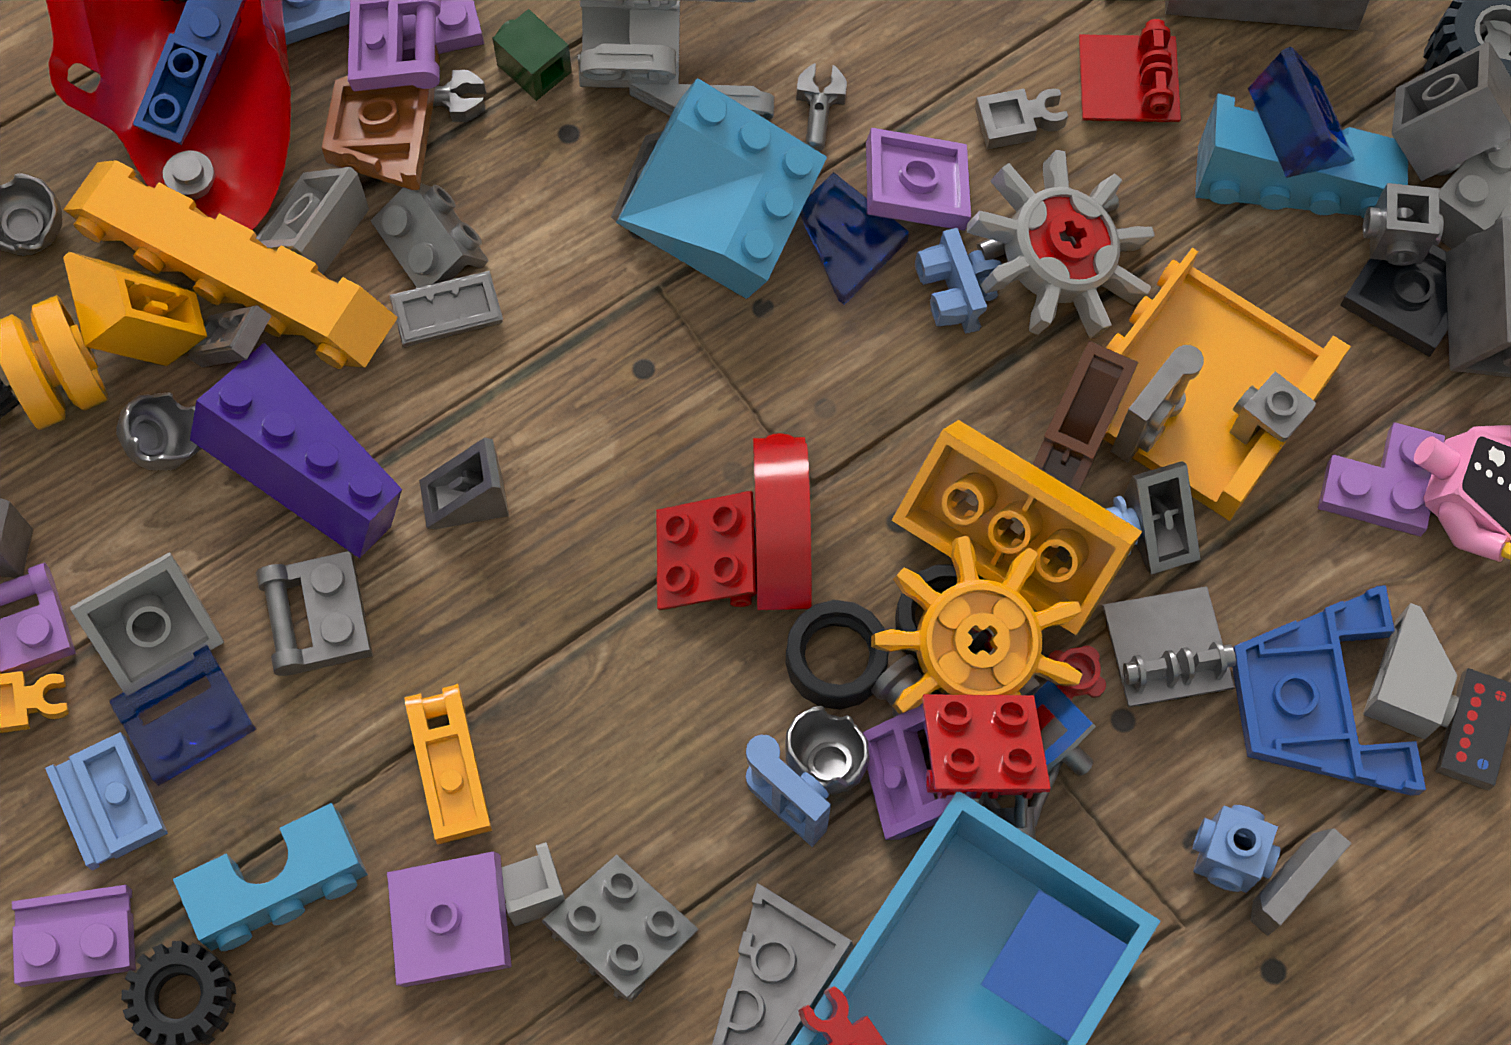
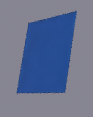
M1038 890L980 985L1069 1041L1127 947V944L1046 893Z

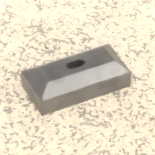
M1335 828L1316 832L1309 836L1253 900L1250 921L1269 936L1282 925L1352 843Z

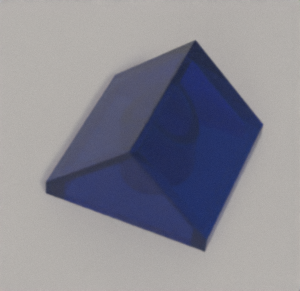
M1291 46L1282 50L1249 86L1248 90L1285 177L1288 178L1343 166L1355 161L1317 71Z

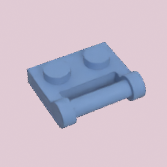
M769 735L755 736L749 741L746 748V759L749 764L746 773L747 787L813 847L827 832L831 804L826 801L829 793L810 774L804 772L799 776L780 759V747L774 738Z

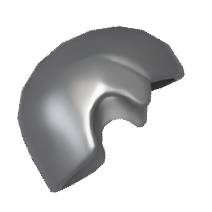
M23 173L15 174L13 180L0 185V250L26 256L38 253L50 246L62 227L60 202L42 179Z
M172 393L139 395L121 410L116 435L127 456L145 469H176L201 449L190 441L195 406H181L174 400Z
M815 706L796 715L786 731V764L797 775L801 776L804 772L810 774L832 795L849 791L860 783L870 761L868 739L858 726L854 725L851 716H834L828 714L824 707Z

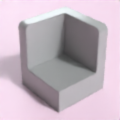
M546 842L536 845L537 856L502 867L505 905L515 927L547 916L565 900Z

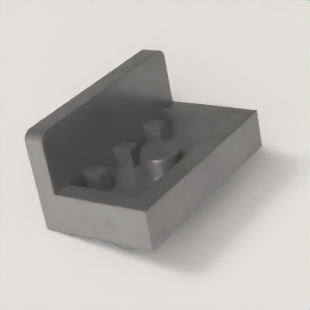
M421 183L420 190H410L403 187L371 220L416 288L452 280L466 265L482 268L489 261L479 247L482 244L479 235L473 228L459 219L453 210L456 206L454 200L438 185L431 187Z

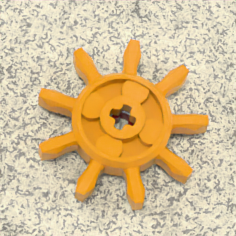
M969 536L957 537L952 541L951 559L957 576V584L941 594L928 586L919 574L905 567L893 578L894 582L903 594L916 601L923 608L924 613L919 621L917 631L905 632L889 629L875 633L871 636V647L886 652L911 650L917 653V658L924 674L915 684L902 690L892 705L899 714L919 707L922 704V695L931 694L934 690H938L944 695H1021L1020 689L1030 680L1032 675L1043 677L1055 685L1075 686L1079 684L1082 677L1081 672L1068 663L1054 661L1041 654V631L1047 627L1064 625L1080 614L1082 610L1079 602H1058L1046 610L1034 612L1030 604L1019 594L1024 582L1034 571L1038 557L1036 551L1027 548L1011 562L1002 583L979 580L976 570L975 550ZM984 631L989 637L984 643L985 648L989 652L987 653L982 650L974 654L968 648L973 641L968 632L975 635Z

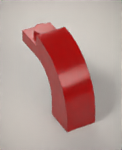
M783 433L771 434L766 438H753L757 610L809 609L812 607V564L807 443H805V437H793Z

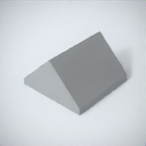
M351 167L304 172L256 239L267 248L275 251L278 250L280 245L315 262L318 266L317 270L324 274L369 210L358 173Z
M170 552L70 607L73 615L126 697L131 696L224 643L192 584Z

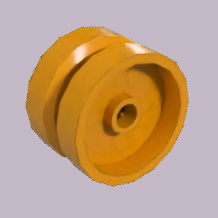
M58 295L32 305L31 321L38 336L36 341L24 321L11 314L0 319V365L21 406L38 430L65 420L66 406L58 387L62 385L72 403L84 411L109 400L103 380L97 369L99 365L91 348L84 346L80 326L75 324Z

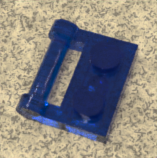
M208 645L193 652L195 658L127 696L125 692H122L109 700L152 780L158 786L257 730ZM207 677L212 688L144 725L139 714L200 679Z

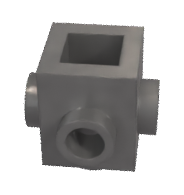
M1386 184L1375 207H1368L1364 217L1363 237L1370 239V259L1387 260L1391 264L1400 266L1413 263L1421 264L1432 245L1437 246L1440 243L1443 233L1444 220L1443 216L1439 214V188Z

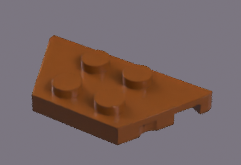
M435 45V62L440 65V57L437 45ZM348 76L335 80L321 147L326 163L342 168L351 167L357 173L410 190H420L435 87L422 89L413 85L353 91L348 82Z

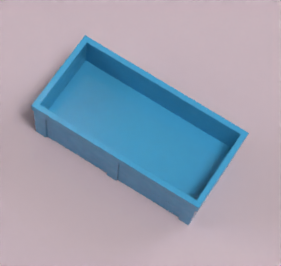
M956 792L829 987H837L846 996L849 1005L847 1017L849 1021L853 1024L861 1017L868 1016L887 1045H1086L1159 925L1160 920L962 792ZM1038 890L1046 893L1127 944V947L1069 1041L980 985ZM825 994L814 1009L815 1015L821 1020H827L833 1011L832 1004ZM804 1025L791 1045H825L828 1041L822 1033L813 1032Z

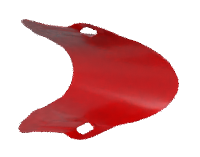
M45 0L53 36V46L48 62L51 84L61 100L71 108L115 132L147 186L155 188L158 183L166 186L163 179V169L167 161L175 154L183 151H197L207 156L213 165L215 179L209 192L205 196L194 200L196 208L207 217L216 219L220 213L254 230L269 212L276 197L284 173L290 143L291 85L282 0H246L240 14V26L226 59L195 123L182 145L134 127L133 122L169 33L174 34L187 2L176 4L173 0L167 2L162 0ZM80 63L100 75V81L95 91L92 93L86 92L68 81V69L73 64Z

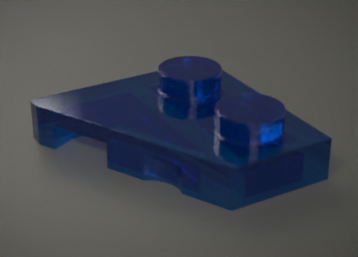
M834 172L808 196L800 213L837 299L843 305L908 242L909 231L893 218L869 215L867 212V198Z

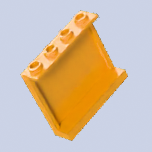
M1191 248L1181 263L1173 259L1165 268L1157 282V286L1161 290L1152 300L1145 296L1140 301L1129 319V322L1134 326L1124 337L1117 333L1106 347L1137 361L1138 365L1104 440L1114 445L1128 409L1176 348L1182 345H1192L1198 348L1204 357V364L1198 376L1190 380L1185 389L1186 402L1181 412L1177 416L1166 420L1163 424L1165 426L1163 433L1148 453L1139 448L1132 458L1150 470L1183 461L1187 464L1191 496L1228 521H1231L1286 443V441L1280 442L1263 428L1256 433L1247 445L1229 433L1238 417V414L1233 411L1238 400L1252 385L1259 390L1276 371L1315 401L1339 368L1351 346L1332 336L1324 348L1320 347L1194 268L1193 264L1199 251Z

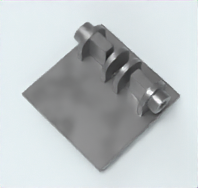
M1207 587L1103 604L1102 607L1128 708L1235 688L1229 668L1236 664L1235 652L1231 644L1223 646Z
M615 855L542 920V923L553 932L551 937L555 941L561 940L577 955L576 961L580 964L585 962L590 967V974L593 976L598 974L615 990L613 995L617 999L623 997L629 1002H632L646 986L644 982L699 930L618 855Z

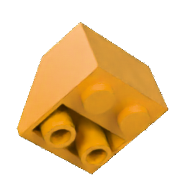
M68 252L63 256L85 347L168 366L207 337L196 292L148 273L77 253Z

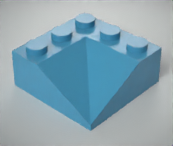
M697 78L678 101L616 223L747 299L768 281L827 156Z

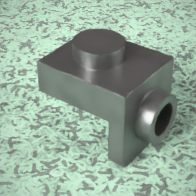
M1275 371L1259 390L1252 385L1238 400L1233 408L1238 417L1229 433L1247 445L1256 433L1263 428L1280 442H1285L1313 411L1316 405L1315 401Z

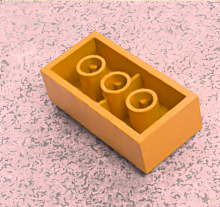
M957 420L941 431L891 520L951 557L952 541L957 537L969 536L975 550L977 574L986 580L998 583L1003 582L1011 562L1027 548L1036 551L1038 557L1034 571L1024 582L1019 594L1038 612L1046 610L1058 602L1078 601L1082 612L1068 623L1060 625L1075 635L1078 634L1090 619L1143 532L960 420ZM967 489L974 492L977 496L978 503L975 506H971L965 500L969 495L964 492ZM1013 517L1021 521L1022 527L1025 528L1021 534H1017L1011 529L1014 523L1011 520ZM1059 546L1064 547L1070 553L1069 556L1071 558L1066 563L1056 556L1060 551L1058 549Z

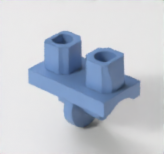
M958 228L943 231L939 245L917 252L915 269L923 285L945 279L949 290L933 293L930 299L931 312L936 326L961 323L966 334L980 330L981 325L978 317L987 309L985 301H991L998 297L997 291L985 294L980 285L1002 262L993 259L985 260L981 250L973 251L967 255Z

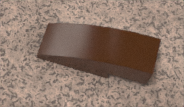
M1089 341L1045 433L1043 443L1032 465L1080 493L1138 362Z

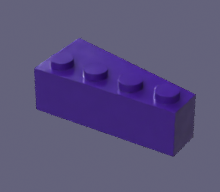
M265 343L251 353L247 360H243L196 400L190 441L359 559L391 528L402 492L400 486Z

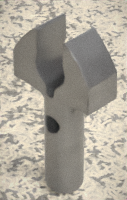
M814 63L798 77L796 100L807 101L810 105L805 144L820 152L825 147L829 108L833 104L845 105L847 81L840 70L833 65L831 84L825 87L823 93H820L818 86L814 84L816 63Z
M453 70L450 82L444 86L435 87L433 106H444L449 110L452 122H468L485 111L483 98L463 99L460 97L465 93L486 94L484 81L468 70Z

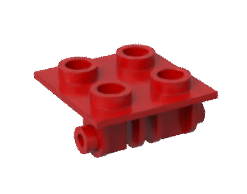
M1149 20L1140 35L1079 34L1082 121H1181L1176 36H1171L1170 29L1165 26L1163 20Z
M751 490L656 510L658 610L730 598V605L735 607H746L752 604L751 597L757 594V587L755 582V512L753 492Z
M922 695L932 770H927L926 789L928 793H937L939 799H946L947 795H955L956 792H962L965 795L967 792H971L973 799H980L982 792H988L990 799H997L998 795H1022L1023 799H1031L1033 793L1050 792L1051 787L1034 695Z

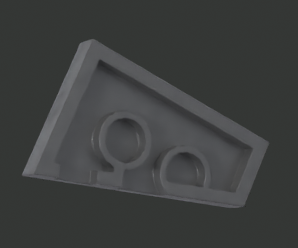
M757 883L752 899L753 908L747 930L743 932L738 950L739 959L731 988L727 990L712 1045H791L804 1025L798 1010L805 1005H809L814 1010L824 991L828 988L854 947L852 940Z

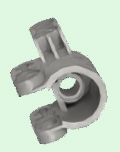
M580 0V7H582V52L578 55L580 87L629 88L630 96L671 116L680 98L692 85L679 84L680 1L755 2L756 0ZM710 85L764 119L770 120L774 117V96L772 94L762 92L754 86Z

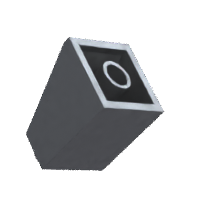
M1504 216L1496 219L1494 225L1480 233L1468 236L1465 242L1446 252L1450 371L1511 377V216Z

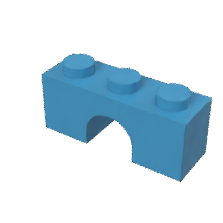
M332 803L280 827L288 848V859L283 871L269 882L262 884L246 882L239 866L227 854L173 879L196 936L202 944L211 951L219 948L220 951L237 948L252 938L251 931L270 922L273 925L288 923L305 912V905L323 896L327 900L339 898L357 887L356 880L368 874L342 816Z

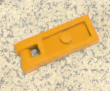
M459 684L443 687L442 694L423 698L421 693L405 697V705L434 838L438 845L492 831ZM448 715L450 725L429 729L428 719Z

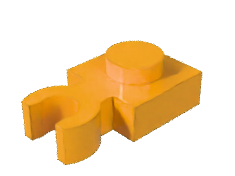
M23 671L0 674V733L30 729V713L39 712L42 716L49 719H59L69 714L67 703L49 704L45 701V695L49 690L66 687L64 675L48 674L37 680L34 685L26 686Z

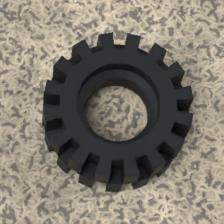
M172 941V947L167 948L163 944L152 947L155 954L151 957L142 954L136 960L141 965L138 971L134 973L129 970L125 978L126 981L131 983L129 990H122L121 1000L128 1005V1008L123 1010L125 1019L133 1024L131 1029L138 1036L153 1045L210 1044L215 1040L212 1034L217 1029L224 1032L229 1023L224 1020L227 1013L234 1014L236 1004L231 1001V994H236L235 983L229 978L232 974L219 958L195 943L187 945L183 941ZM179 975L194 977L201 991L200 1001L195 1010L179 1019L166 1017L159 1007V994L164 984L171 978Z

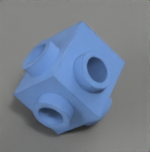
M1233 805L1232 808L1223 806L1212 820L1204 818L1200 824L1192 848L1200 852L1193 872L1207 877L1210 883L1219 888L1247 893L1261 877L1269 879L1275 869L1280 854V847L1273 845L1278 826L1265 822L1264 815L1250 807ZM1234 842H1235V843H1238V844H1240V845H1243V846H1245V847H1248L1249 850L1244 851V850L1239 849V848L1234 844Z

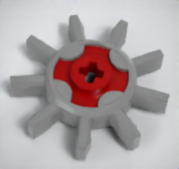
M1055 150L1043 163L1045 189L1035 194L1010 163H1007L990 182L1014 208L1016 213L1012 218H1007L979 210L967 223V233L1005 243L1008 262L998 265L980 286L986 294L1004 289L1009 283L1019 280L1028 290L1036 294L1037 298L1031 312L1029 331L1039 335L1052 323L1056 316L1058 303L1074 302L1089 338L1098 337L1112 325L1097 292L1101 285L1133 306L1149 293L1151 289L1149 284L1117 264L1120 251H1134L1142 248L1155 236L1153 228L1134 226L1116 229L1114 222L1104 209V206L1115 197L1122 182V179L1115 173L1100 182L1093 189L1090 196L1078 190L1069 188L1065 151Z

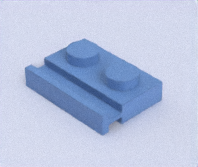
M121 732L69 756L70 760L57 766L52 764L45 768L85 865L91 870L99 868V864L113 857L117 859L168 834L129 742Z

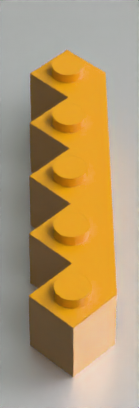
M117 160L97 162L63 209L76 220L73 224L74 227L85 237L97 243H100L101 240L123 241L136 251L133 258L153 273H184L195 282L193 286L194 291L212 304L240 303L246 307L259 306L271 315L264 328L266 332L276 337H280L282 334L303 335L318 347L315 351L316 355L337 369H342L343 366L365 368L398 318L361 286L344 277L341 278L339 283L329 280L317 270L318 266L315 262L280 245L277 251L267 248L256 239L257 235L253 230L220 213L216 219L207 217L196 208L194 200L161 183H158L155 188L145 186L135 177L136 172L134 169Z

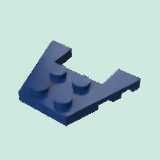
M1386 585L1376 586L1367 590L1363 595L1349 601H1340L1326 607L1318 614L1298 622L1295 620L1233 647L1236 664L1232 666L1247 757L1411 796L1420 795L1426 790L1417 741L1360 745L1358 742L1340 642L1389 638L1395 632Z

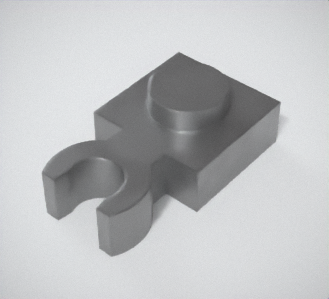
M1025 89L977 97L975 111L986 148L993 149L1035 141L1036 127L1046 131L1063 129L1068 119L1067 111L1051 113L1046 109L1059 105L1061 98L1060 90H1044L1033 100L1027 99Z

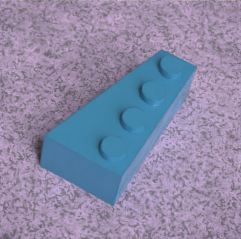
M1219 93L1198 145L1195 198L1210 199L1218 204L1239 202L1257 204L1271 210L1294 208L1310 210L1318 215L1339 213L1357 215L1364 218L1367 208L1375 207L1387 183L1408 185V159L1394 138L1351 127L1339 133L1329 131L1328 127L1324 124V120L1305 116L1299 122L1278 118L1277 108L1257 104L1254 107V111L1235 107V97Z

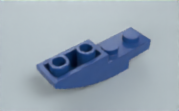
M187 0L174 34L169 33L133 122L134 127L177 144H183L226 59L240 26V14L246 0Z

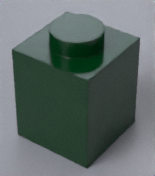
M529 9L515 20L512 19L505 22L492 38L497 66L536 101L572 73L569 45Z

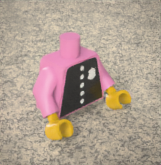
M1511 425L1472 427L1463 434L1446 439L1444 443L1433 436L1426 438L1421 442L1414 454V462L1432 473L1423 497L1425 506L1438 517L1451 542L1458 549L1498 562L1506 558L1511 563Z

